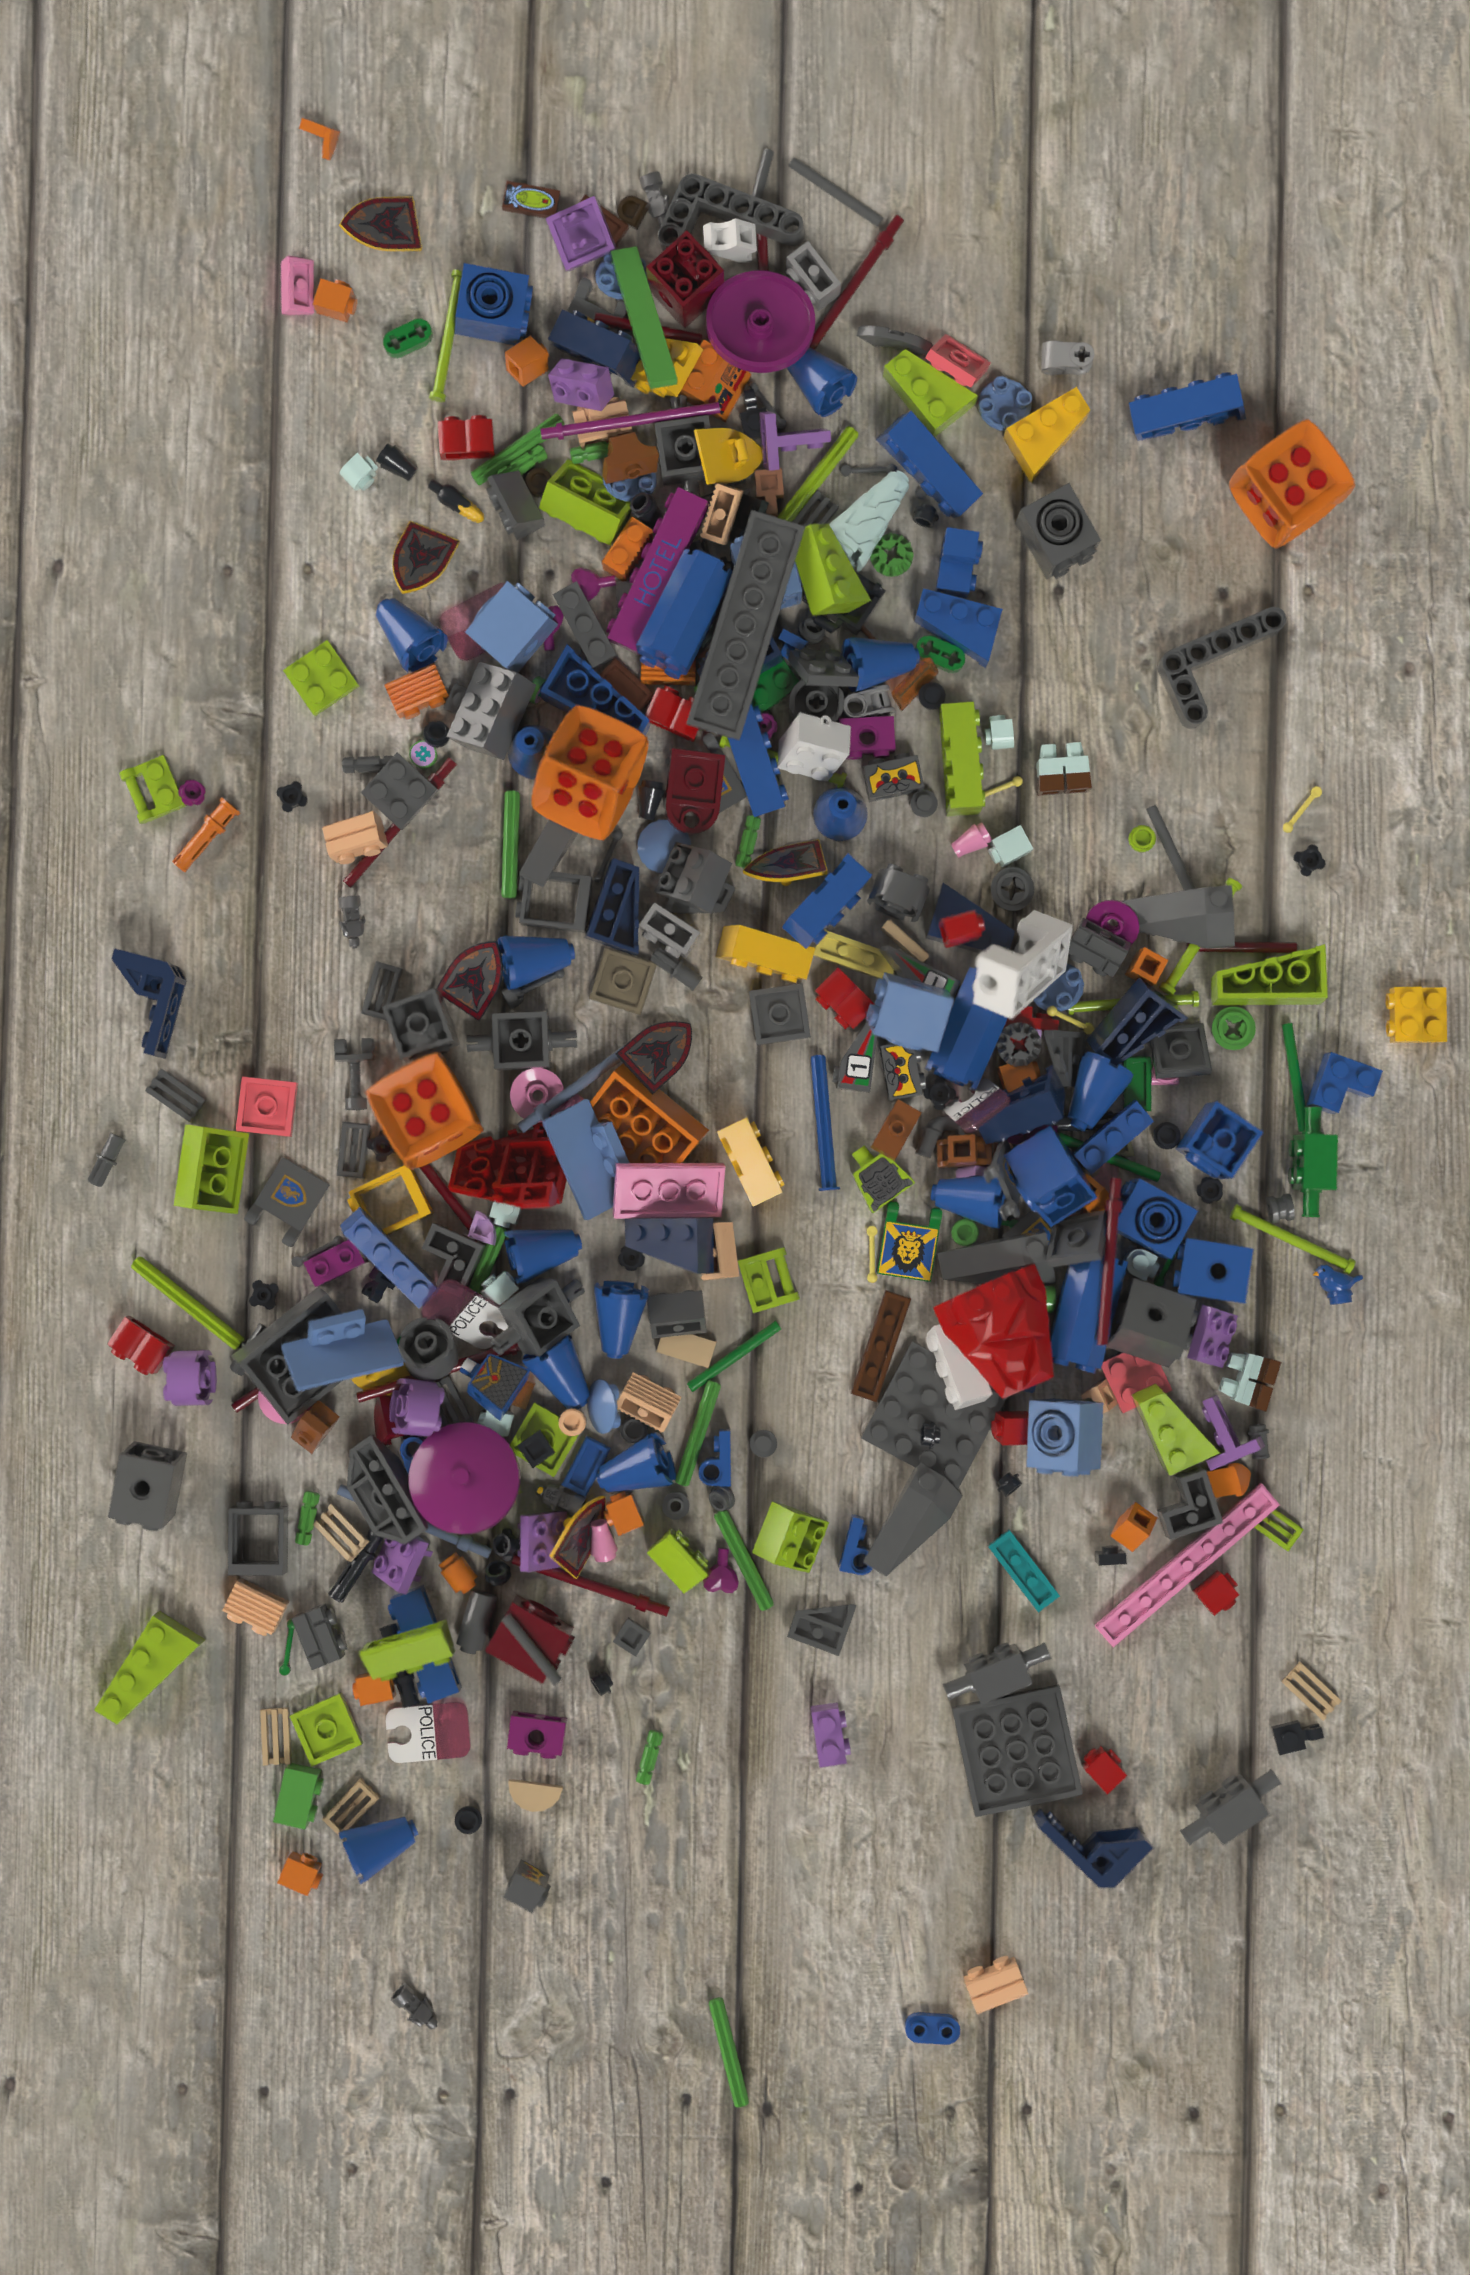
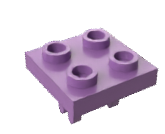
M596 196L590 197L546 218L565 270L568 272L598 259L612 250H617Z
M1202 1305L1200 1315H1197L1196 1321L1198 1322L1187 1358L1223 1368L1224 1362L1229 1356L1231 1338L1237 1329L1236 1321L1238 1316Z
M552 1511L520 1516V1523H517V1529H520V1550H518L520 1571L533 1572L561 1567L549 1555L565 1529L563 1522L567 1519V1511Z
M419 1536L407 1544L385 1538L371 1572L395 1591L407 1594L412 1581L420 1582L422 1578L416 1575L423 1556L431 1557L433 1551L427 1549L429 1543Z

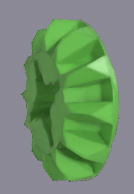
M890 532L881 537L871 554L870 560L877 572L884 576L895 577L905 573L910 568L914 552L911 543L902 534L897 535ZM897 545L896 554L900 557L898 559L893 558L886 564L888 554L884 550L890 551Z
M1240 1007L1225 1008L1218 1012L1212 1021L1211 1033L1216 1043L1224 1049H1242L1249 1045L1254 1038L1256 1031L1255 1022L1251 1014ZM1242 1021L1237 1028L1239 1032L1237 1036L1234 1033L1224 1035L1229 1029L1227 1022L1235 1024Z

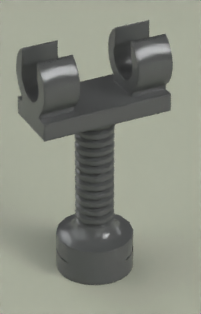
M362 1038V1054L347 1055V1041L345 1039L334 1040L335 1061H349V1066H351V1094L349 1098L345 1099V1110H367V1098L360 1094L361 1075L359 1074H361L359 1063L360 1061L375 1060L374 1039Z

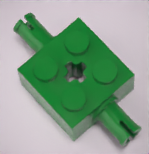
M1304 1107L1305 1131L1302 1134L1293 1135V1140L1289 1142V1156L1293 1157L1292 1168L1290 1167L1288 1170V1182L1292 1184V1190L1303 1192L1302 1217L1320 1218V1193L1327 1190H1337L1338 1135L1321 1132L1322 1107Z

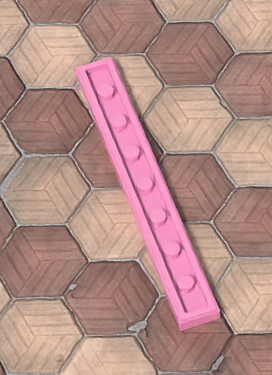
M1260 1483L1221 1516L1222 1524L1209 1527L1098 1621L1095 1627L1114 1648L1280 1506V1504Z

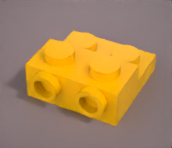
M665 338L677 375V384L650 389L642 360L637 363L631 380L635 382L634 387L642 393L649 394V392H653L660 397H665L666 395L678 397L703 349L697 343Z
M1393 987L1389 989V993L1386 994L1385 1005L1386 1009L1390 1010V1020L1386 1022V1035L1390 1037V1043L1447 1042L1446 987Z

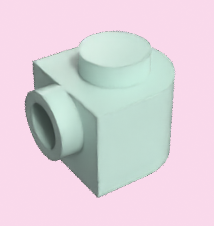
M356 453L342 467L340 475L355 491L359 489L364 491L374 482L373 477L376 475L375 471L378 467L368 456L363 459Z
M1005 715L989 717V728L984 729L986 745H991L992 750L1014 748L1012 719H1006Z
M493 1202L489 1217L495 1218L494 1224L509 1228L510 1223L517 1225L522 1208Z
M1132 1249L1125 1254L1123 1261L1128 1262L1127 1273L1142 1281H1146L1148 1277L1153 1278L1160 1264L1156 1263L1158 1256L1143 1249Z
M503 1271L498 1276L492 1274L481 1283L483 1289L480 1293L490 1304L498 1307L519 1288L514 1284L515 1280L512 1275L507 1271Z
M481 1411L477 1424L486 1426L501 1436H508L514 1414L507 1411L501 1421H499L488 1411Z

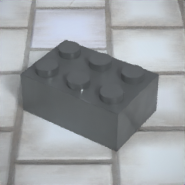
M479 662L446 737L469 750L504 760L536 684L517 672Z

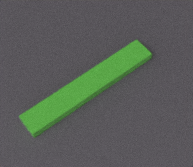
M635 246L612 250L610 258L649 387L654 389L676 385L677 375L638 248Z

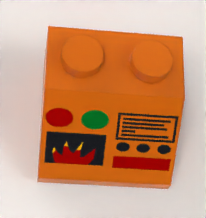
M703 340L700 345L703 351L679 395H685L687 402L694 406L719 402L720 413L711 415L726 422L746 387L751 373L726 362L715 351L711 343Z

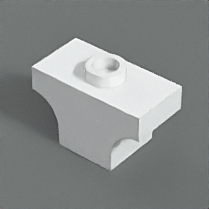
M735 218L728 222H710L703 226L704 248L711 255L744 264L752 261V253L757 251L755 224Z

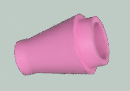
M982 822L977 825L974 823L955 842L951 843V846L958 858L965 854L988 847V843L993 839Z
M594 1520L591 1523V1555L597 1562L611 1561L616 1557L618 1548L609 1530L607 1520Z

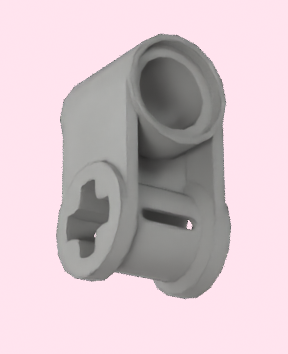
M1044 342L1042 344L1041 372L1046 375H1084L1092 367L1095 355L1094 349L1085 342ZM1079 355L1083 356L1084 362H1079Z
M881 685L848 695L844 700L843 718L882 717L894 714L896 711L891 706L888 694L890 690L889 685ZM851 702L858 703L861 707V712L853 714L848 710L847 705Z

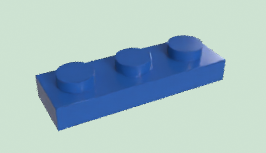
M1133 1100L1073 1151L1072 1154L1092 1175L1152 1124L1154 1120L1136 1100Z

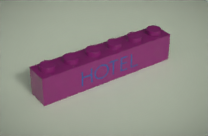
M679 487L675 494L670 493L665 503V508H667L666 514L663 519L658 518L653 529V533L656 535L652 543H647L642 552L641 558L644 561L640 569L636 567L631 575L629 582L632 583L629 593L624 592L619 601L618 608L621 610L617 618H612L608 624L606 633L609 634L607 638L610 642L640 655L637 653L636 644L683 551L690 549L707 513L709 507L707 500Z

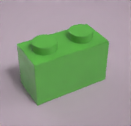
M295 1763L286 1766L273 1819L274 1823L305 1830L310 1822L315 1821L318 1806L314 1805L316 1795H321L324 1785V1779L320 1778L322 1769Z

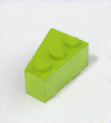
M906 349L888 362L883 369V378L934 437L976 404L977 394Z
M829 523L806 526L795 562L812 616L849 613L870 602V597Z
M1153 1384L1131 1395L1160 1464L1169 1476L1219 1454V1451L1157 1384Z

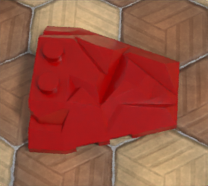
M538 1122L533 1126L534 1129L527 1130L524 1133H517L515 1128L508 1131L509 1136L494 1140L492 1136L466 1143L458 1148L448 1188L450 1192L519 1208H546L562 1203L567 1179L542 1122Z
M1035 1264L1008 1273L933 1307L944 1334L972 1363L1002 1399L1054 1377L1046 1288Z

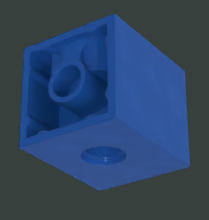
M464 263L455 317V334L510 345L518 344L520 337L526 338L529 313L524 311L530 312L533 286L528 285L529 275Z
M1218 1101L1206 1103L1175 1149L1185 1155V1159L1207 1175L1219 1179H1233L1263 1132Z
M1051 1125L1046 1129L1038 1131L1035 1136L1015 1146L1004 1155L1016 1176L1014 1183L1030 1209L1033 1212L1038 1211L1051 1227L1098 1198L1071 1150Z
M1140 1178L1131 1179L1129 1182L1126 1181L1121 1188L1120 1201H1123L1122 1212H1119L1117 1233L1161 1258L1172 1259L1198 1210ZM1153 1213L1158 1217V1223L1155 1227H1152L1149 1222L1150 1216Z
M1186 1238L1185 1244L1180 1243L1177 1259L1182 1260L1181 1271L1175 1270L1173 1287H1178L1177 1293L1245 1304L1254 1248ZM1215 1263H1220L1225 1268V1275L1221 1279H1215L1210 1274V1269Z

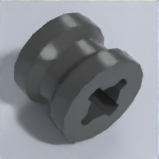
M1290 1193L1283 1194L1280 1198H1275L1274 1196L1266 1198L1267 1213L1271 1223H1278L1280 1219H1286L1287 1221L1295 1219L1294 1203Z

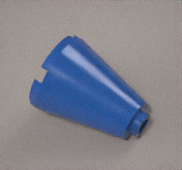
M810 347L797 362L787 367L814 412L821 417H827L843 406L840 402L845 395L850 397L857 385V376L852 370Z
M395 598L384 599L378 604L376 618L402 668L406 672L408 670L414 672L434 663L437 660L435 654L439 649L444 652L448 638L440 628Z
M851 637L845 639L842 645V655L859 675L857 687L848 686L851 692H860L915 670L916 664L920 662L919 651L917 648H914L912 643Z
M529 725L518 730L508 749V758L513 769L523 777L536 779L540 763L555 733L541 725Z
M846 787L831 788L825 791L815 803L813 810L814 823L819 832L825 837L838 842L848 841L856 837L863 830L867 821V807L863 798L854 790Z
M505 935L498 938L503 960V979L508 990L517 989L571 965V960L575 959L573 944L568 943L565 938Z
M1086 1052L1082 1056L1067 1116L1072 1120L1070 1125L1081 1131H1085L1086 1128L1092 1129L1130 1084L1134 1076L1124 1066L1119 1064L1117 1067L1110 1063L1111 1059L1093 1052Z
M984 1176L939 1179L938 1184H933L931 1191V1200L935 1201L936 1207L991 1228L1001 1227L1003 1219L999 1209L1004 1205L1006 1197L997 1177L993 1178L990 1181L991 1183L988 1184Z
M572 1229L510 1230L504 1232V1235L510 1238L505 1240V1248L510 1269H516L518 1273L517 1277H513L517 1285L525 1283L579 1255L578 1250L582 1249L580 1235L578 1233L574 1234Z
M604 1281L601 1287L599 1283H595L594 1294L601 1350L607 1353L606 1356L609 1358H623V1355L628 1354L649 1297V1289L641 1285V1290L635 1289L634 1283L626 1281Z
M570 1334L540 1356L524 1354V1359L522 1360L524 1365L567 1409H580L588 1403L589 1389Z
M657 1432L651 1433L600 1466L599 1473L596 1475L600 1488H605L607 1492H618L673 1485V1480L676 1479L675 1465L671 1453H666L662 1445L666 1444L664 1438Z
M405 1817L348 1829L338 1833L340 1839L345 1837L347 1839L342 1843L356 1876L362 1873V1876L358 1877L360 1885L368 1881L416 1843L414 1837L419 1835L413 1820L407 1821Z

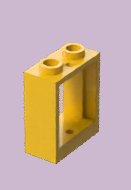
M401 1166L348 1192L351 1198L347 1199L352 1212L361 1207L371 1217L361 1195L402 1176L418 1213L382 1229L386 1235L434 1214L415 1171L409 1170L405 1166Z

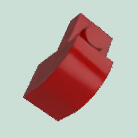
M1029 1006L1021 1010L1014 1018H1008L1004 1028L1013 1023H1026L1034 1029L1042 1030V1032L1044 1030H1058L1059 1020H1052L1053 1016L1037 1013L1036 1018H1032L1033 1007ZM1012 1037L1010 1038L1015 1045L1013 1051L1019 1049L1028 1051L1024 1045L1026 1037L1020 1041L1014 1040Z

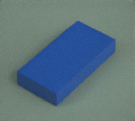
M587 1435L562 1485L586 1497L597 1473H599V1467L603 1465L611 1447Z

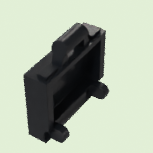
M855 571L871 601L849 613L826 614V617L815 615L813 623L830 634L842 626L857 636L885 594L886 590L881 588L882 585L878 582L875 584ZM804 594L802 601L808 604L806 594Z

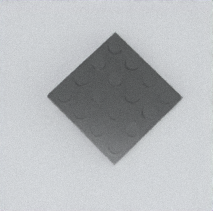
M911 1342L860 1438L915 1468L921 1463L944 1476L958 1490L991 1428L992 1421L995 1420V1411L1001 1410L1006 1398L1002 1399L989 1384L992 1395L986 1401L955 1410L953 1404L946 1397L944 1379L937 1373V1361L934 1353ZM935 1422L936 1427H940L941 1430L939 1444H933V1448L929 1449V1446L921 1445V1428L923 1423L930 1424Z
M1059 1684L1005 1695L981 1705L980 1701L952 1707L975 1817L1083 1795Z

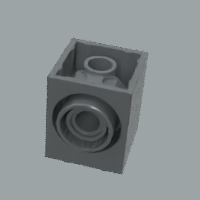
M1070 483L1022 508L1015 523L1046 580L1053 576L1055 579L1064 576L1070 571L1069 567L1076 563L1082 566L1094 558L1092 555L1097 552V547L1101 542L1098 533Z
M433 988L382 1006L401 1060L410 1063L436 1052H440L443 1055L449 1052L450 1048L460 1045L443 995L437 989Z
M1134 1278L1119 1296L1107 1347L1169 1368L1175 1360L1181 1358L1182 1352L1184 1350L1187 1351L1191 1345L1192 1335L1189 1332L1190 1327L1195 1324L1198 1311L1194 1310L1197 1299Z
M133 1441L119 1456L108 1518L116 1519L115 1522L122 1525L134 1523L143 1525L142 1528L145 1530H162L176 1514L187 1452Z

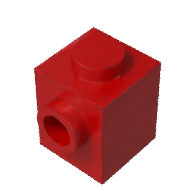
M995 1411V1420L991 1424V1432L994 1439L1003 1446L1028 1445L1029 1412Z
M1218 1570L1192 1590L1214 1616L1221 1610H1229L1237 1602L1235 1598L1239 1596V1593L1235 1590V1587L1238 1586L1228 1572L1223 1575Z
M1102 1746L1097 1750L1095 1748L1091 1749L1084 1756V1762L1081 1764L1084 1770L1107 1795L1128 1776L1119 1764L1122 1760L1112 1749L1106 1752Z

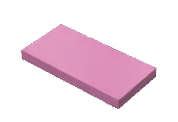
M724 1163L616 1164L613 1217L614 1219L721 1217L726 1166Z

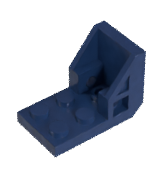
M114 948L111 959L137 995L157 1001V1004L151 1007L149 1013V1021L152 1022L149 1032L146 1031L142 1039L143 1053L166 1059L187 980L181 969L173 964Z
M1040 1808L1033 1815L1038 1828L1098 1888H1115L1154 1848L1146 1835L1138 1827L1094 1831L1081 1845V1841L1070 1830L1067 1833L1064 1832L1065 1828L1061 1825V1821L1051 1811L1046 1814Z

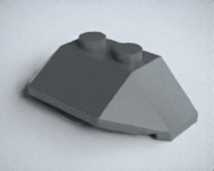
M370 1435L350 1449L347 1489L373 1534L407 1544L428 1530V1521L420 1514L412 1500L409 1488V1474L399 1457L374 1435Z

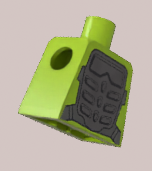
M865 1145L852 1153V1156L861 1167L852 1176L871 1213L879 1210L915 1183L893 1160L881 1153L874 1158Z

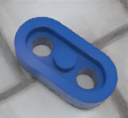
M915 2012L907 2017L905 2032L907 2037L915 2043L950 2045L959 2038L960 2026L957 2019L950 2014ZM920 2025L924 2027V2030L921 2033H916L914 2031L916 2026ZM949 2027L952 2031L950 2034L944 2035L942 2033L943 2028Z

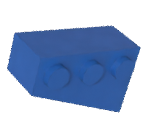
M923 588L914 622L941 640L944 639L948 643L963 650L964 654H967L986 668L1003 609Z

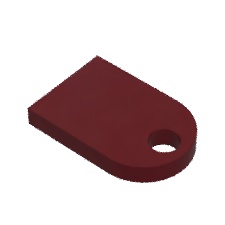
M675 748L670 749L664 810L669 823L676 830L685 834H697L706 831L715 823L720 811L726 755ZM688 812L694 813L697 816L698 823L694 828H688L684 824L683 818Z

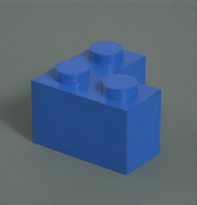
M946 528L942 542L936 592L967 599L969 592L975 591L977 575L972 574L973 565H978L982 554L983 541H978L980 532Z
M1333 1052L1323 1055L1306 1105L1322 1107V1111L1329 1114L1339 1113L1346 1091L1365 1098L1374 1097L1383 1070Z

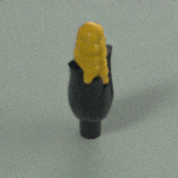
M435 479L430 481L428 488L438 495L437 499L441 504L473 522L480 523L484 520V513L455 486L451 484L443 486Z

